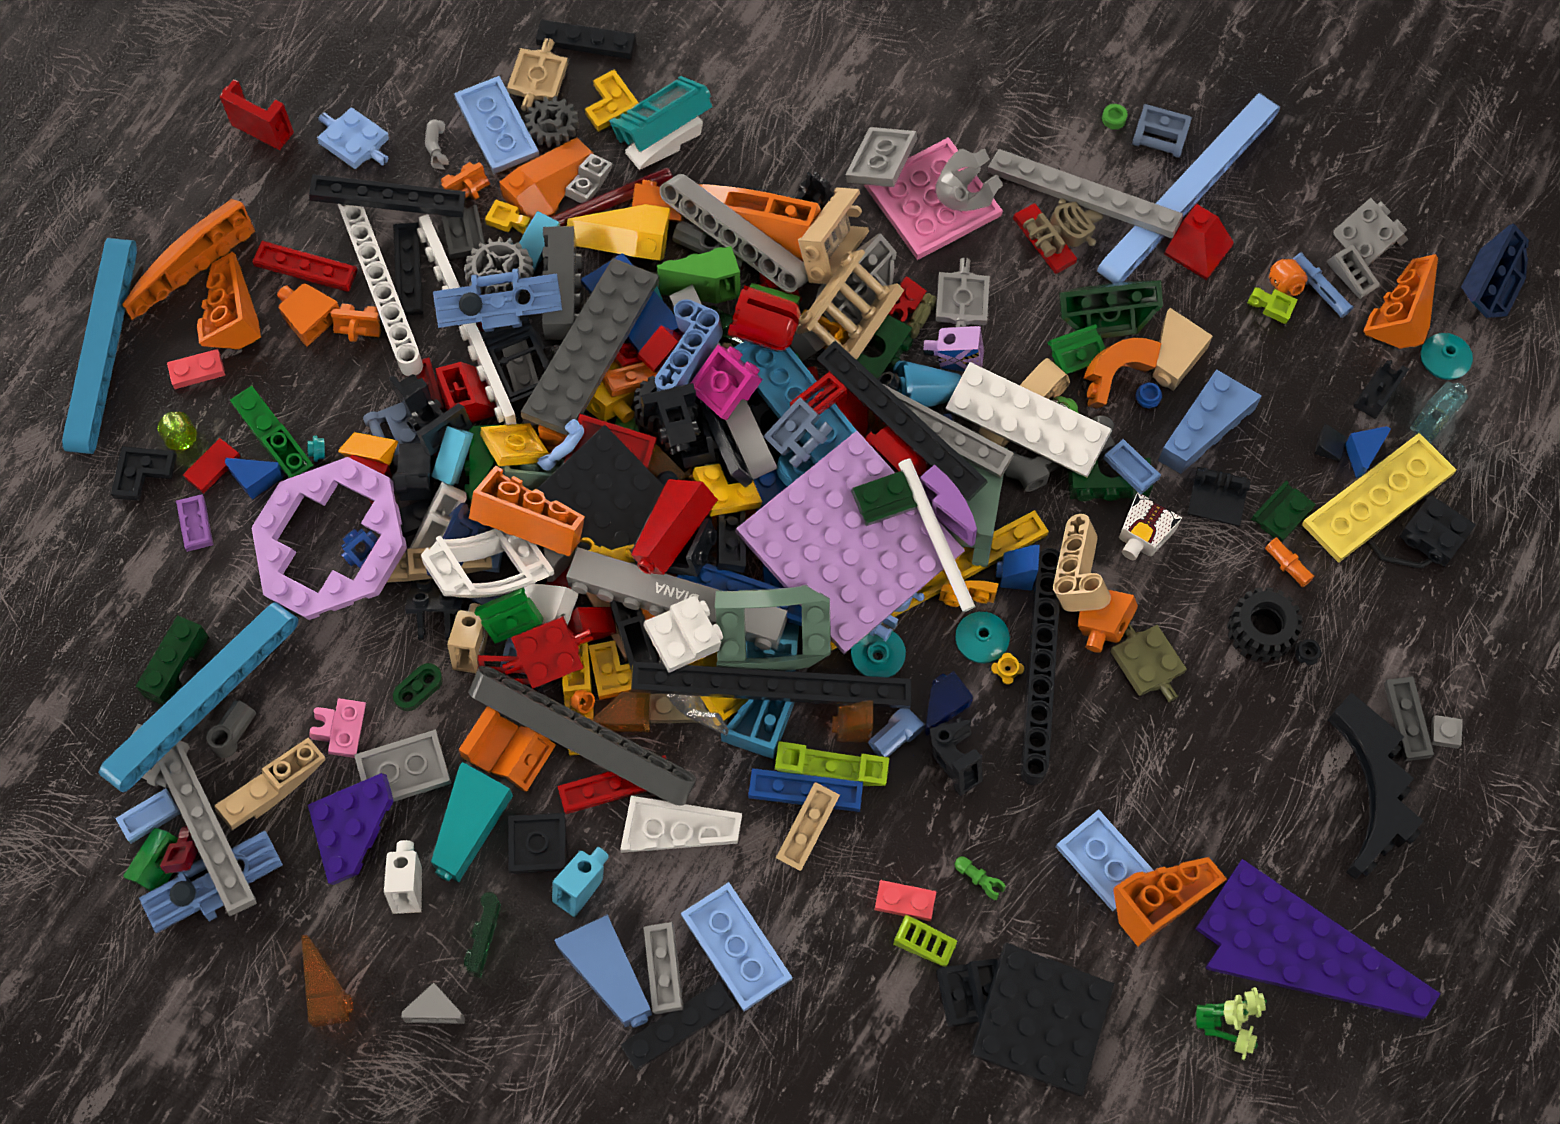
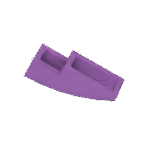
M934 464L920 477V481L929 501L932 503V509L936 518L972 547L975 544L977 533L972 512L956 485Z

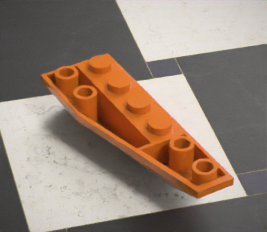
M698 184L803 261L798 239L803 237L822 211L818 203L750 189Z
M230 199L186 231L155 260L122 304L131 320L146 313L155 303L164 300L173 290L186 284L190 278L198 272L207 269L212 262L228 254L233 247L241 241L247 240L255 232L242 202Z

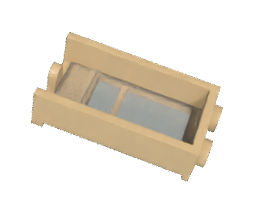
M836 188L834 190L835 195L830 199L831 201H828L803 237L798 239L809 283L828 284L841 265L839 263L840 259L847 252L856 251L868 234V227L850 226L848 216L859 217L862 213V209L859 206L852 205L860 194L859 189Z

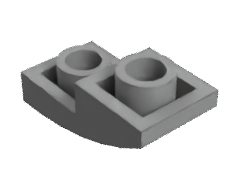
M591 153L579 166L578 175L566 187L565 196L580 203L591 200L608 176L613 163Z

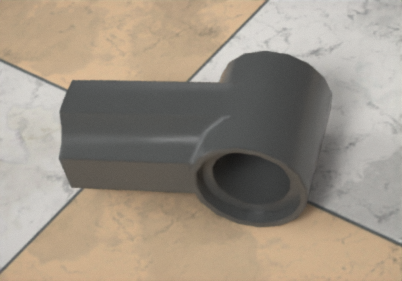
M234 700L219 724L213 726L206 735V740L215 755L220 758H228L236 752L238 748L237 742L255 717V710L241 701ZM228 738L224 744L216 745L220 739Z

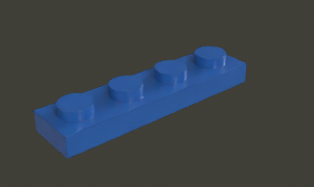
M752 768L748 798L803 805L813 784L817 782L840 794L833 809L860 812L863 782Z

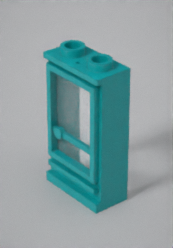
M680 76L678 77L679 80H675L627 110V114H621V118H613L609 122L620 143L625 141L630 145L634 142L637 150L642 152L712 108L713 106L709 99L711 95L705 85Z

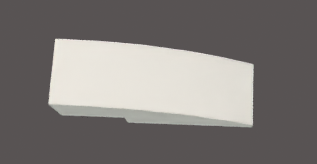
M697 116L644 151L639 152L635 143H633L626 149L625 153L636 167L641 170L680 151L682 143L701 135L703 121Z
M444 482L440 484L410 549L431 548L436 542V537H443L451 520V517L448 515L459 504L465 503L467 499L466 492Z

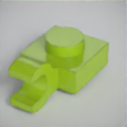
M1255 287L1247 303L1253 307H1265L1262 314L1286 324L1298 299L1276 289L1273 290L1272 294H1268L1264 290Z

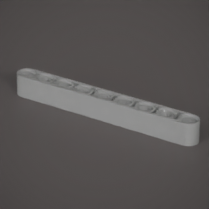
M693 285L669 295L674 306L677 302L684 299L692 300L702 305ZM742 399L726 422L754 480L778 467L747 400Z

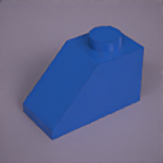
M1031 545L1004 552L1002 562L997 561L995 575L996 578H1000L1001 588L1032 590L1038 573L1040 545Z

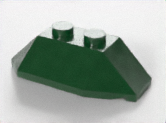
M1161 280L1129 281L1080 287L1059 292L1061 319L1075 331L1096 324V330L1101 338L1138 334L1155 313L1163 307Z

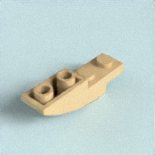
M308 737L263 767L261 775L215 805L216 812L231 830H234L253 816L257 819L303 783L325 761V756Z

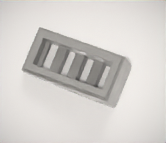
M1353 244L1326 261L1359 299L1381 286ZM1351 266L1355 268V270L1352 272L1349 270V267ZM1359 273L1362 277L1356 280L1354 276ZM1366 281L1369 285L1362 289L1360 284Z

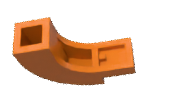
M1129 338L1111 345L1096 355L1084 375V379L1093 381L1087 390V397L1089 398L1087 406L1098 409L1107 404L1112 379L1118 368L1130 367L1143 372L1156 368L1161 343L1146 338Z

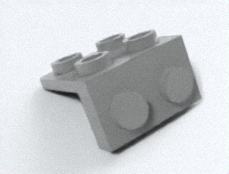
M1372 198L1367 200L1335 228L1333 232L1334 236L1345 248L1353 244L1367 266L1395 242L1401 246L1408 240L1404 235L1407 229L1398 219L1393 222L1387 216L1391 211L1382 201L1376 204Z

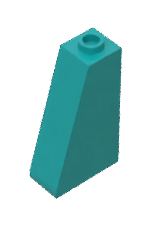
M463 762L457 772L431 860L432 865L436 869L435 874L448 882L451 878L460 882L513 797L510 788Z

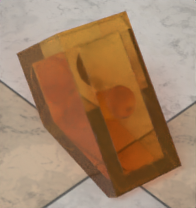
M631 689L628 692H621L593 718V721L613 732H650V693L631 692Z
M872 700L838 707L837 716H832V733H837V742H868L871 739L873 730Z

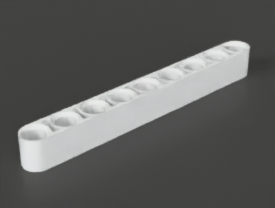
M338 204L399 368L406 376L412 374L416 376L422 371L423 362L364 207Z

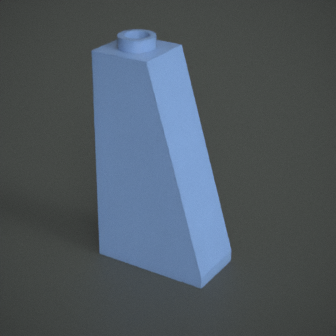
M608 915L555 939L561 954L625 1027L631 1025L632 1028H635L648 1021L647 1017L652 1015L651 1009Z

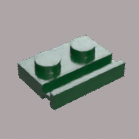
M903 470L853 487L851 490L860 514L864 518L865 526L917 508Z
M1287 481L1277 489L1251 519L1253 522L1256 521L1260 524L1261 528L1273 538L1277 537L1282 543L1316 506L1313 501L1299 490L1289 486Z

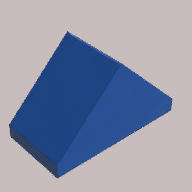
M1385 426L1350 434L1345 443V448L1356 478L1359 479L1365 474L1391 428Z
M235 458L225 459V464L230 473L251 499H254L276 484L284 476L278 462Z

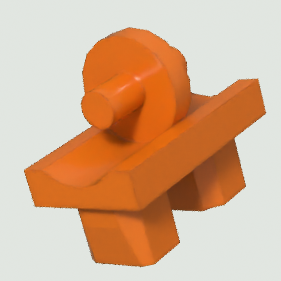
M469 162L462 166L461 173L458 175L448 174L441 178L443 189L466 191V198L470 196L473 200L479 198V190L490 185L485 175L484 167L480 162L475 165Z
M342 304L339 309H332L331 317L333 318L334 333L348 334L350 342H356L358 335L380 337L381 327L377 307L367 306L364 311H355V307L351 304Z

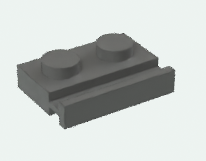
M477 205L469 209L464 207L463 218L442 216L451 260L472 256V248L479 249L480 242L485 245Z

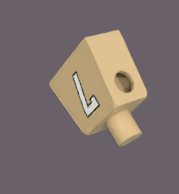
M472 603L469 605L468 611L460 610L457 612L447 644L452 670L470 673L477 672L479 666L478 655H484L488 637L487 631L481 624L482 620L474 613L476 607L480 606V604Z

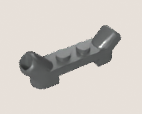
M1103 415L1096 416L1092 420L1111 428L1112 432L1098 457V461L1102 460L1104 455L1116 445L1111 437L1114 423L1109 417ZM1014 453V457L1004 473L1006 477L1020 481L1024 490L1030 492L1046 485L1050 475L1049 472L1063 466L1043 456L1032 459Z

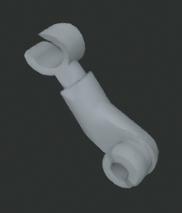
M433 119L427 123L425 146L432 157V167L445 169L442 164L449 165V161L445 155L441 154V148L438 144L439 134L445 131V123L441 120Z

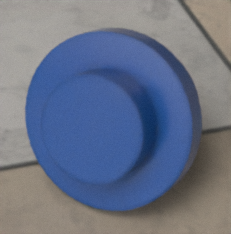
M1145 383L1136 391V400L1142 407L1154 408L1161 402L1162 392L1154 383Z

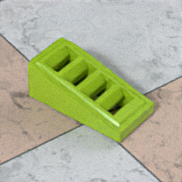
M905 915L893 945L940 966L947 967L957 940ZM909 928H912L915 931L911 940L908 941L905 937ZM920 932L925 934L921 947L916 945ZM932 937L935 938L936 941L932 948V951L930 952L926 950V948L930 941V938ZM941 942H944L947 945L942 957H939L936 954Z

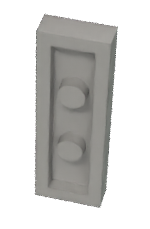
M668 922L645 926L644 935L652 1011L654 1014L683 1010L674 924Z

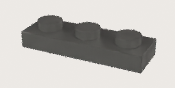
M1414 677L1386 680L1384 687L1395 729L1404 736L1399 742L1402 747L1403 760L1411 761L1431 758L1434 752Z

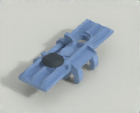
M518 268L512 269V272L479 277L477 274L471 275V286L433 291L438 328L482 322L485 332L494 331L496 327L510 325L513 328L522 327L519 316L562 310L557 274L520 279ZM513 283V291L481 295L480 287ZM522 290H527L531 296L530 301L527 304L521 305L518 301V295Z
M266 831L231 848L236 860H242L245 863L242 873L248 884L283 866ZM203 859L193 863L189 871L178 872L177 878L139 898L155 933L168 928L199 910L202 911L208 921L217 918L215 910L224 906L210 874L207 873L193 882L189 879L207 869Z

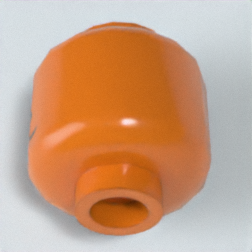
M1281 259L1271 267L1269 281L1272 286L1289 296L1299 295L1304 290L1308 279L1306 272L1294 259Z

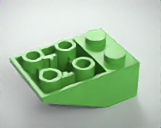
M731 246L725 248L718 247L710 252L691 254L687 258L675 261L668 260L657 265L659 292L662 295L669 296L693 285L700 301L717 304L739 298L740 270Z

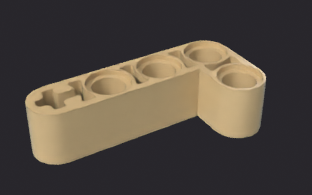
M1046 358L1020 386L1050 399L1051 397L1060 396L1070 384V380L1063 370L1049 358ZM982 427L979 430L981 436L1002 447H1005L1010 442Z
M1076 514L1070 517L1066 523L1053 584V590L1064 610L1069 612L1102 609L1111 601V594L1101 575L1091 573L1098 538L1089 517L1085 514Z

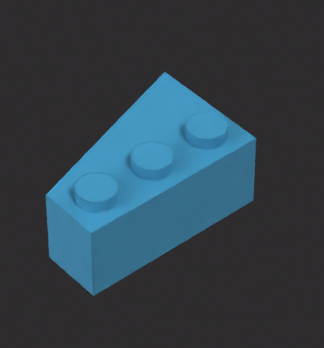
M749 699L737 711V714L730 723L721 730V741L774 759L778 749V742L781 741L795 702Z

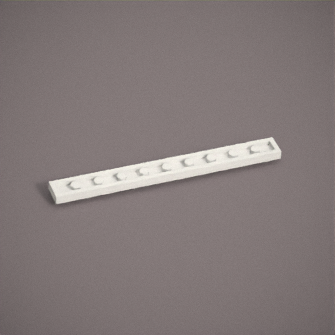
M429 215L419 217L420 228H417V233L421 243L426 242L428 246L425 248L429 262H435L436 266L433 269L438 282L443 281L444 283L442 290L460 288ZM476 323L459 326L463 341H469L470 346H467L471 360H477L479 364L476 367L481 382L486 381L488 387H485L487 397L490 402L494 401L497 406L494 408V412L498 422H504V425L517 424L514 410Z

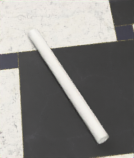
M911 459L903 460L898 465L901 471L903 470L913 494L912 497L917 504L918 511L963 612L975 608V604Z

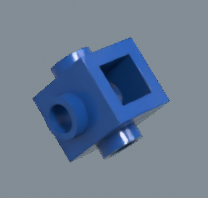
M354 529L343 538L345 543L341 546L345 552L341 555L351 567L356 564L361 569L378 538L371 530L366 533L363 529H360L358 532ZM359 542L365 544V549L362 552H358L355 549Z

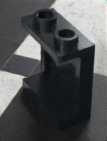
M650 512V514H649V516H648V518H647V520H646V522H645V524H644V526H643V528H642V530H641V532H640V534H639V536H638V538H637V540H636V542H635V544H634V546H633V548H632V551H633V549H634V547H635V545H636V543H637V541H638V539H639V537H640V535H641V533H642V531H643V529H644V527H645V525H646V523H647V521H648V519H649V517H650V515H651L652 512ZM710 518L703 520L701 526L692 535L666 573L698 577L702 567L707 563L712 545H715L717 541V531L714 529Z

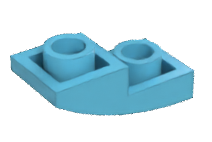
M539 211L536 212L519 242L522 245V249L526 248L529 256L532 258L534 271L543 260V247H545L543 227H560L558 221Z

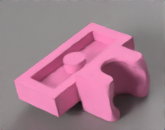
M338 698L336 711L320 707L315 708L314 718L324 722L325 725L322 727H312L310 729V738L330 742L328 754L355 758L354 755L357 754L366 702Z

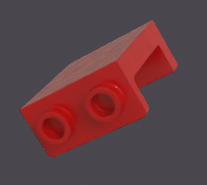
M233 80L229 86L223 89L220 99L231 125L281 150L294 133L284 104L275 100L266 111L245 99L241 86L236 80Z

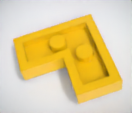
M612 70L593 80L594 87L603 99L585 108V114L599 132L611 125L609 122L611 119L621 118V114H627V110L639 103L617 72Z
M720 464L694 467L693 477L695 481L703 482L718 499L709 512L710 516L761 507L762 500L754 481L746 488L741 483L728 485Z
M615 640L589 645L599 700L635 693L631 692L632 672L629 664L620 665Z

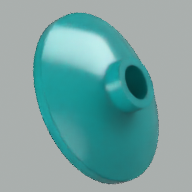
M1450 333L1435 334L1429 337L1421 348V361L1424 367L1438 378L1445 380L1458 379L1464 376L1471 368L1473 362L1472 351L1468 344L1456 335Z
M975 612L961 620L956 630L955 640L963 656L973 662L984 664L994 662L1002 657L1009 646L1010 634L1006 624L998 616L989 612ZM982 630L986 631L988 636L981 637L979 632Z
M892 631L886 642L878 635L872 636L868 633L851 648L852 662L856 669L864 676L889 678L902 668L906 657L905 645L894 631ZM880 653L883 658L876 660L873 658V655Z

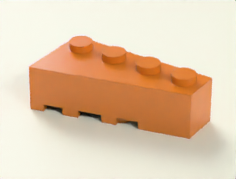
M495 465L473 492L469 519L503 531L506 534L527 540L532 544L548 548L558 554L570 556L580 543L585 516L557 500L548 501L545 499L543 492L538 489L529 490L522 486V480L515 476L511 477V479L503 475V469Z

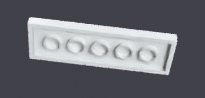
M969 362L945 408L947 411L1086 478H1088L1112 432L1109 427Z

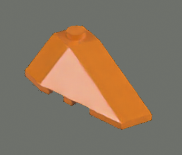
M575 138L527 162L499 182L503 199L508 204L518 207L519 214L527 216L531 220L537 211L548 217L553 216L559 208V203L565 196L566 187L578 175L579 166L593 152L578 138Z
M231 252L211 263L206 285L209 289L208 297L202 302L201 307L204 309L203 318L198 319L197 323L199 343L202 346L241 349L261 338L259 321L236 254Z
M1436 254L1412 259L1398 277L1397 287L1392 292H1387L1383 297L1385 302L1380 309L1375 308L1371 312L1364 328L1365 335L1399 349L1424 344L1431 322L1438 261Z
M1209 857L1183 862L1174 867H1160L1151 872L1143 873L1142 871L1134 873L1113 888L1119 924L1138 947L1219 887L1227 878Z

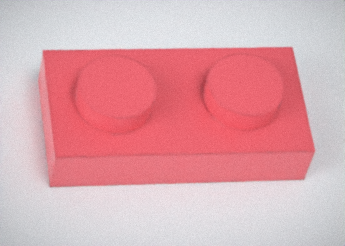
M218 349L167 362L174 389L226 376Z
M880 880L875 910L901 916L907 915L915 919L931 922L936 891Z

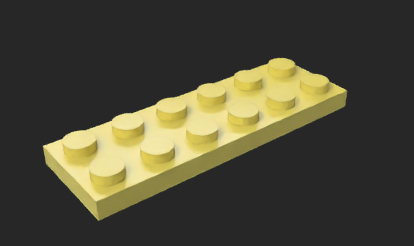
M1418 433L1306 518L1302 526L1339 563L1454 475L1456 469Z

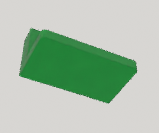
M154 828L123 877L139 884L150 892L166 884L173 873L166 874L160 868L169 844L177 843L178 838L167 831Z

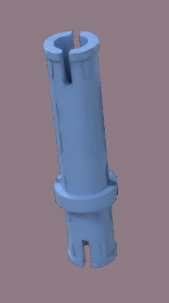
M1299 253L1293 258L1307 274L1306 285L1310 284L1336 311L1340 318L1345 317L1353 309V306L1321 274L1322 270L1319 267L1315 268L1303 253Z

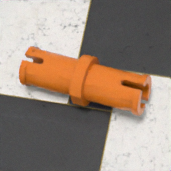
M1277 537L1266 546L1265 550L1281 565L1280 569L1283 572L1287 571L1302 588L1313 579L1314 575L1299 561V556L1289 551Z

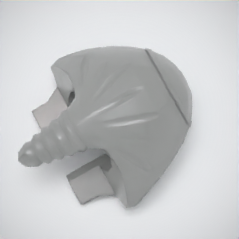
M960 149L948 160L936 183V195L943 205L958 211H970L990 206L994 195L1003 186L998 175H994L983 183L979 192L973 193L967 190L968 184L980 172L981 166L990 160L985 149H981L977 153Z

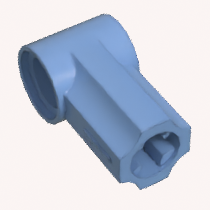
M900 708L889 719L888 724L868 741V744L877 756L889 757L906 741L910 742L924 729L925 724L910 709Z

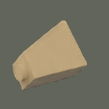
M1169 308L1162 324L1159 339L1161 348L1152 377L1161 386L1168 387L1174 391L1208 349L1213 336Z

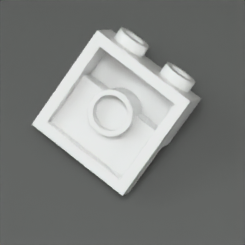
M696 595L671 605L669 611L644 621V627L669 673L719 651L720 640L723 639L721 629L717 624H711L708 619L710 611L704 600L699 602Z

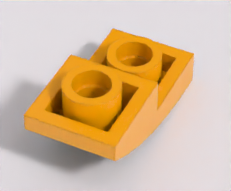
M964 581L974 601L994 603L998 583ZM951 584L942 585L939 600L952 607L960 606Z

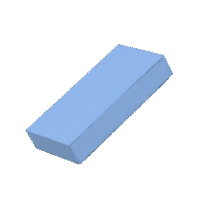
M165 788L115 819L128 842L133 843L150 833L154 828L160 827L181 813L169 791Z

